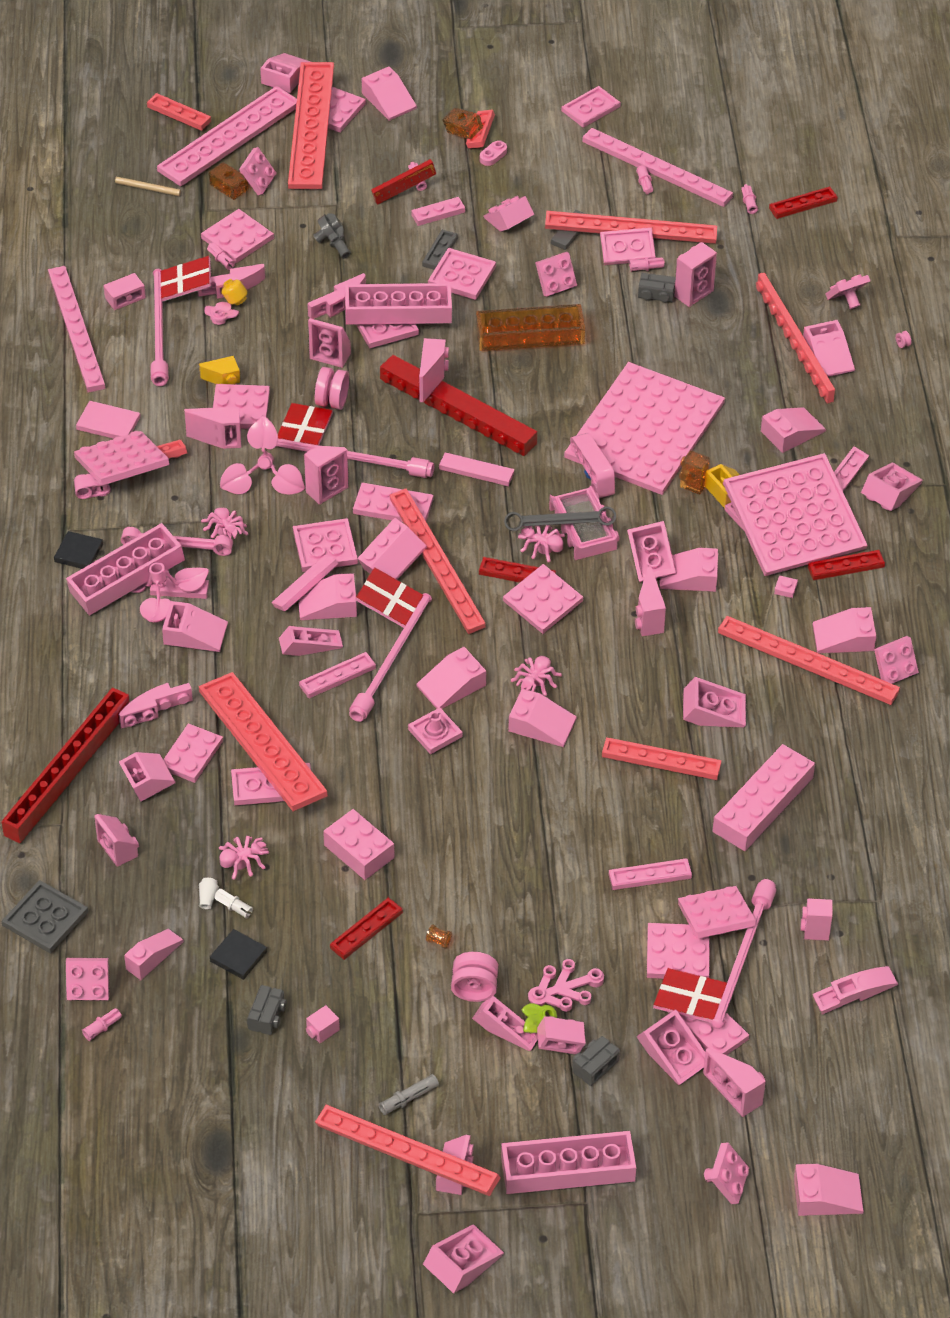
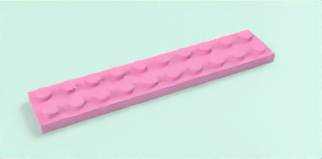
M278 86L274 87L159 164L157 171L181 187L295 110L297 99Z

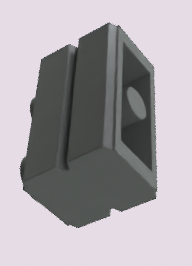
M641 273L638 298L673 302L676 277Z
M264 985L260 986L247 1018L249 1030L271 1035L273 1029L278 1028L281 1018L279 1014L281 1011H285L287 999L284 998L283 990L272 989Z
M601 1036L597 1040H592L583 1053L579 1052L575 1055L572 1061V1071L590 1086L619 1061L620 1050L605 1037Z

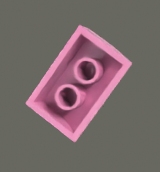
M317 446L304 454L306 493L319 505L348 488L347 449L345 447Z
M394 518L358 557V560L363 569L371 574L375 567L397 580L427 546L406 525Z

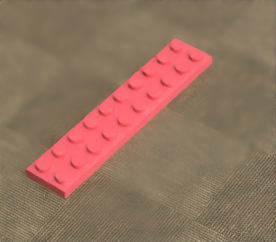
M301 62L288 189H322L334 62Z
M233 672L199 686L200 694L292 811L328 796L325 787Z

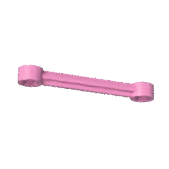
M127 527L122 532L121 543L125 545L144 533H141L134 527ZM219 535L215 540L173 536L182 547L211 549L221 556L229 555L233 546V540L225 535Z

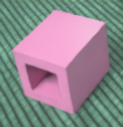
M326 1005L306 1018L307 1034L312 1039L315 1038L319 1043H322L339 1031V1018Z

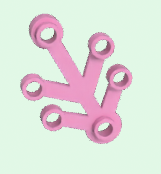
M566 959L562 963V972L555 986L547 988L550 980L556 976L555 967L548 965L543 970V978L539 986L529 991L528 999L531 1003L539 1006L547 1003L567 1012L572 1009L571 999L579 1001L582 1005H588L591 1002L590 992L582 991L579 993L572 989L586 984L592 987H600L604 982V974L601 970L595 968L590 970L586 976L566 982L570 973L575 969L574 961ZM559 994L564 997L560 1000L553 996Z

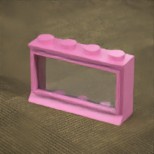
M589 486L587 489L559 496L550 495L549 509L550 511L555 510V514L599 511L604 505L600 504L598 493L594 492L592 486ZM606 511L601 514L600 518L603 522L607 523L611 520L606 516ZM600 522L561 524L562 534H568V546L574 547L575 560L617 550L619 535L617 531H614L613 524L609 526L602 525Z

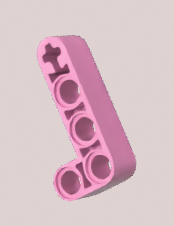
M590 433L571 437L572 450L590 476L591 486L594 492L598 493L599 499L614 495L615 477L613 468Z

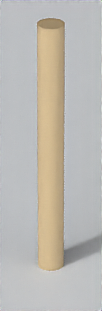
M121 177L115 178V183L175 196L181 195L180 189Z

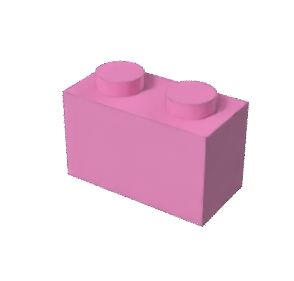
M133 273L105 284L104 295L111 307L117 310L144 299L145 287L137 275Z
M807 899V906L802 908L800 931H804V939L829 941L832 922V900Z
M544 1016L537 1027L539 1049L577 1054L585 1045L584 1022Z

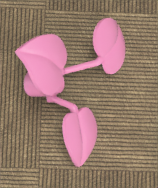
M262 416L255 422L247 434L250 445L256 449L261 448L263 452L258 459V464L247 472L243 464H233L225 470L220 481V487L223 490L233 494H243L252 485V479L249 474L259 467L264 470L271 468L276 475L271 483L273 488L279 493L290 495L305 489L302 475L294 465L285 464L279 468L278 472L273 465L274 457L265 448H275L278 442V434L272 422L265 416Z
M153 563L149 568L150 576L148 582L131 592H143L146 586H151L152 581L156 584L157 599L149 598L142 602L140 613L149 622H160L166 619L171 601L169 599H160L159 585L163 584L168 577L175 585H179L182 591L194 592L204 585L209 570L207 568H186L178 571L174 579L168 570L165 571L162 563Z

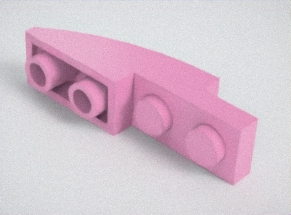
M264 264L230 269V274L211 277V287L198 290V296L216 294L217 299L223 298V284L228 279H239L248 290L265 279Z
M363 273L334 286V292L309 302V318L315 319L324 314L333 317L344 311L345 285L366 284V275Z
M166 683L138 696L119 713L121 729L158 718V711L166 710L170 707L193 701L190 684L187 683L170 688L169 684Z
M889 966L873 968L833 981L830 987L814 993L813 998L823 1015L854 1000L859 999L863 1001L897 986L898 983Z

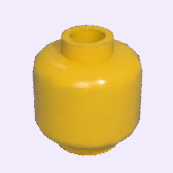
M228 279L224 282L222 294L229 304L240 305L247 299L248 291L239 279Z

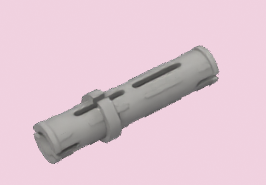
M431 1074L407 1089L395 1092L389 1099L378 1104L379 1109L383 1115H387L399 1107L403 1108L406 1106V1103L438 1087L439 1082L435 1075Z

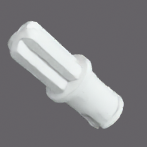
M219 889L215 893L214 898L227 906L228 910H234L246 919L251 915L248 912L252 913L253 907L239 900L238 896L234 897L223 889Z

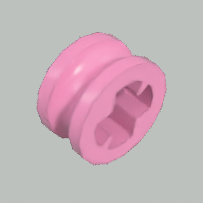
M903 331L902 334H896V342L900 348L911 345V337L907 331Z

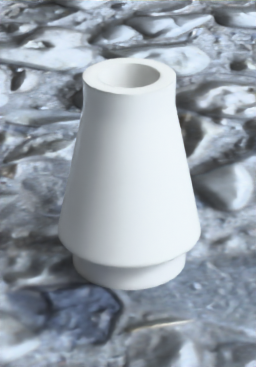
M203 878L199 883L200 908L211 909L215 893L219 889L217 880Z

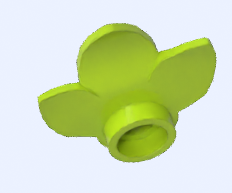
M530 1003L521 1009L528 1017L523 1028L525 1033H537V1027L544 1016H546L545 1012L550 1017L557 1018L555 1009L549 1005L539 1006L535 1003Z

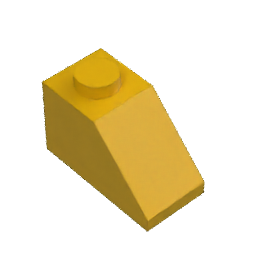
M234 356L199 364L200 377L203 380L214 384L233 385L240 383V371Z

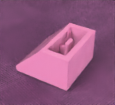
M515 196L501 202L499 206L488 209L489 213L484 215V218L501 232L533 216L534 213L526 196L521 198Z
M136 752L119 761L140 802L175 783L160 754Z
M464 1135L445 1142L443 1152L473 1164L472 1154L474 1145L470 1144V1135ZM437 1175L436 1191L462 1195L463 1187L465 1186Z

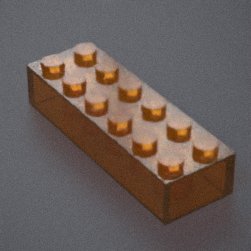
M581 304L476 311L479 351L585 344V324Z

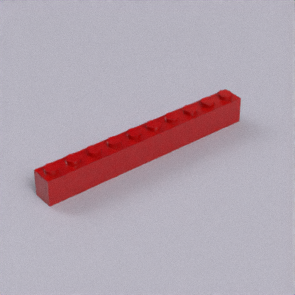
M392 355L380 366V379L420 400V369ZM441 381L424 401L426 405L439 410L441 413L452 417L456 421L465 424L469 428L480 432L522 456H525L537 444L536 430L444 381Z
M113 687L3 818L1 823L5 837L17 843H21L120 723L119 713L130 703L128 694Z

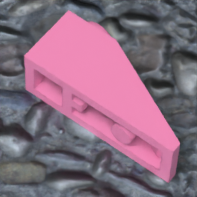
M288 626L279 637L283 655L301 656L341 649L343 647L339 630Z
M167 929L138 942L124 955L126 970L142 980L183 943V939Z
M494 996L483 1002L472 1018L488 1032L528 1051L532 1050L538 1040V1033H525L523 1031L525 1021Z

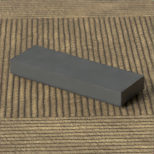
M575 210V211L573 212V213H579V214H586V213H583V212L578 211V210ZM558 230L552 237L551 244L566 250L580 232Z
M442 229L424 258L422 266L435 270L447 249H452L458 239V234Z

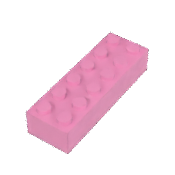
M451 283L345 285L346 324L452 323Z
M161 523L67 577L66 580L70 593L90 616L148 582L150 576L149 568L153 563H162L166 571L184 561L185 558L182 546Z
M782 744L714 817L713 832L746 851L813 779L815 763Z
M630 1131L501 1143V1160L506 1194L635 1182L636 1163Z

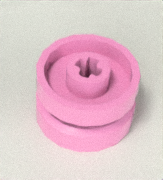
M322 367L316 382L315 404L326 407L330 403L331 408L342 410L348 395L349 372L337 370L334 373L333 368Z
M467 952L457 956L453 962L451 990L454 995L460 999L472 1002L486 1001L496 994L498 976L497 961L490 955L481 952Z

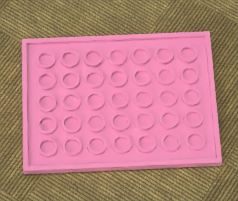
M628 362L577 435L590 433L613 468L614 477L663 495L725 403V398ZM570 444L564 452V458L581 464Z

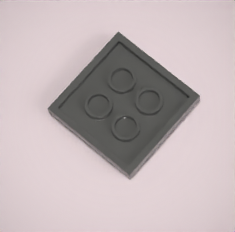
M39 880L1 922L5 928L51 954L88 913V907Z

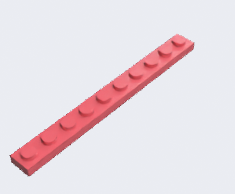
M556 211L546 212L545 229L600 233L652 228L653 238L716 244V225Z
M758 274V282H756L757 291L762 294L763 300L768 304L771 314L775 316L778 326H781L784 336L789 339L799 361H802L806 373L810 374L813 384L819 389L820 396L825 399L826 403L834 402L835 388L766 274Z
M403 489L390 494V501L404 525L427 546L421 554L467 633L470 634L485 628L482 616L408 490Z
M726 616L718 628V633L889 705H892L899 693L900 687L732 617Z
M325 1105L315 1121L321 1128L487 1196L491 1195L500 1180V1176L497 1173L329 1105Z

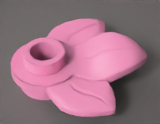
M219 302L216 306H206L204 310L205 314L210 316L212 323L217 325L224 324L227 318H235L239 314V311L231 310V304L228 302Z

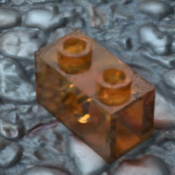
M454 108L442 119L447 133L472 139L483 128L479 114L459 108Z
M224 162L209 172L210 185L233 200L248 190V181L244 175Z
M691 450L686 456H683L680 462L682 467L679 479H681L680 487L700 495L705 488V473L709 470L710 458Z

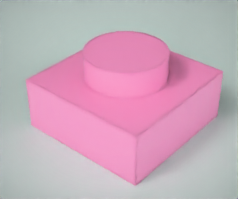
M779 576L774 594L793 598L798 580Z

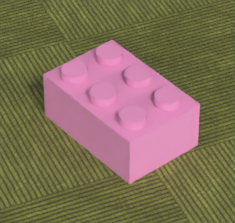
M701 242L677 258L674 297L690 307L714 291L717 252Z
M354 809L323 831L324 846L364 880L394 859V843Z

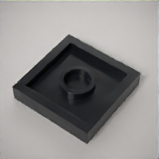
M68 531L54 556V562L83 569L95 561L103 546V539Z
M233 929L211 954L210 962L244 980L267 953V947Z

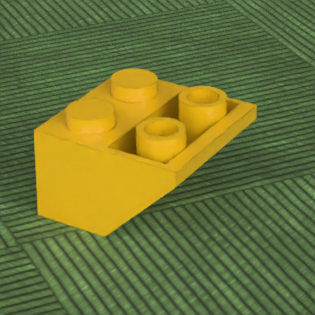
M720 464L706 471L705 487L725 508V505L731 503V500L723 485V481L740 474L735 469Z

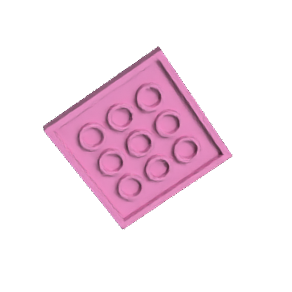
M134 431L129 435L118 436L113 440L98 442L96 445L82 447L80 450L74 451L75 459L101 486L169 465V458L142 431Z

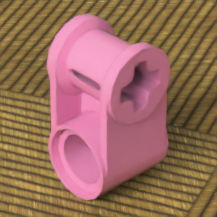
M91 474L78 475L74 479L75 494L80 499L106 496L110 493L109 484L101 486Z

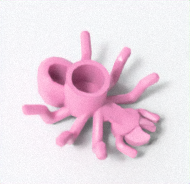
M216 508L214 513L211 512L207 519L201 520L202 523L209 522L208 526L203 528L204 531L209 530L212 524L216 523L211 538L219 534L228 535L230 539L233 536L235 539L237 530L239 534L248 535V532L244 529L247 525L243 523L242 517L237 516L236 511H233L229 516L230 512L227 508Z
M546 525L543 534H541L540 526H535L537 530L535 534L532 526L523 528L518 538L528 540H526L524 547L520 551L523 553L528 548L529 543L537 542L534 545L532 559H535L537 549L541 554H546L547 562L551 561L549 553L552 551H562L563 540L561 537H565V534H560L558 529L547 534V531H550L552 527Z
M540 656L535 659L534 664L531 657L525 659V662L530 664L531 668L529 669L525 664H521L519 668L514 669V671H517L515 678L511 679V682H514L521 675L525 676L524 679H519L516 686H519L521 683V690L526 689L533 692L536 686H541L543 695L547 696L544 685L545 678L549 680L552 687L556 688L557 685L553 683L550 675L545 674L551 671L554 676L561 677L562 675L555 672L554 668L551 667L549 658ZM522 668H524L528 673L522 672Z
M250 836L246 837L244 848H242L239 837L233 840L238 845L237 848L229 842L225 846L219 847V850H223L219 857L220 865L224 868L233 866V880L236 879L238 870L244 869L246 866L249 876H253L250 861L247 857L256 859L258 865L265 869L259 856L253 855L269 854L266 844L261 842L263 838L255 839L251 848H248L249 842L252 841Z

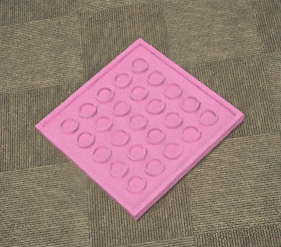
M825 453L727 478L723 481V485L764 576L808 565L810 562L864 550L868 546Z

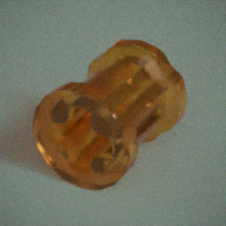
M434 924L430 926L426 935L427 942L432 941L440 944L444 949L447 948L452 938L451 931H443Z

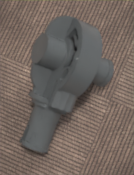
M332 213L324 214L317 220L321 229L313 234L314 238L318 243H321L328 237L331 241L330 246L337 249L342 259L347 258L351 252L344 243L346 238L343 235L344 229L341 221Z

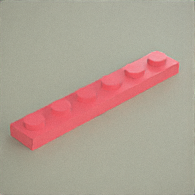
M607 737L602 751V757L714 780L718 779L722 761Z

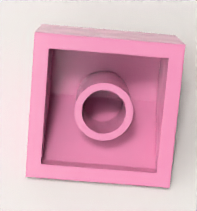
M101 814L94 816L97 840L117 867L138 857L137 848L139 844L135 837L129 835L128 828L124 823L121 824L117 817Z

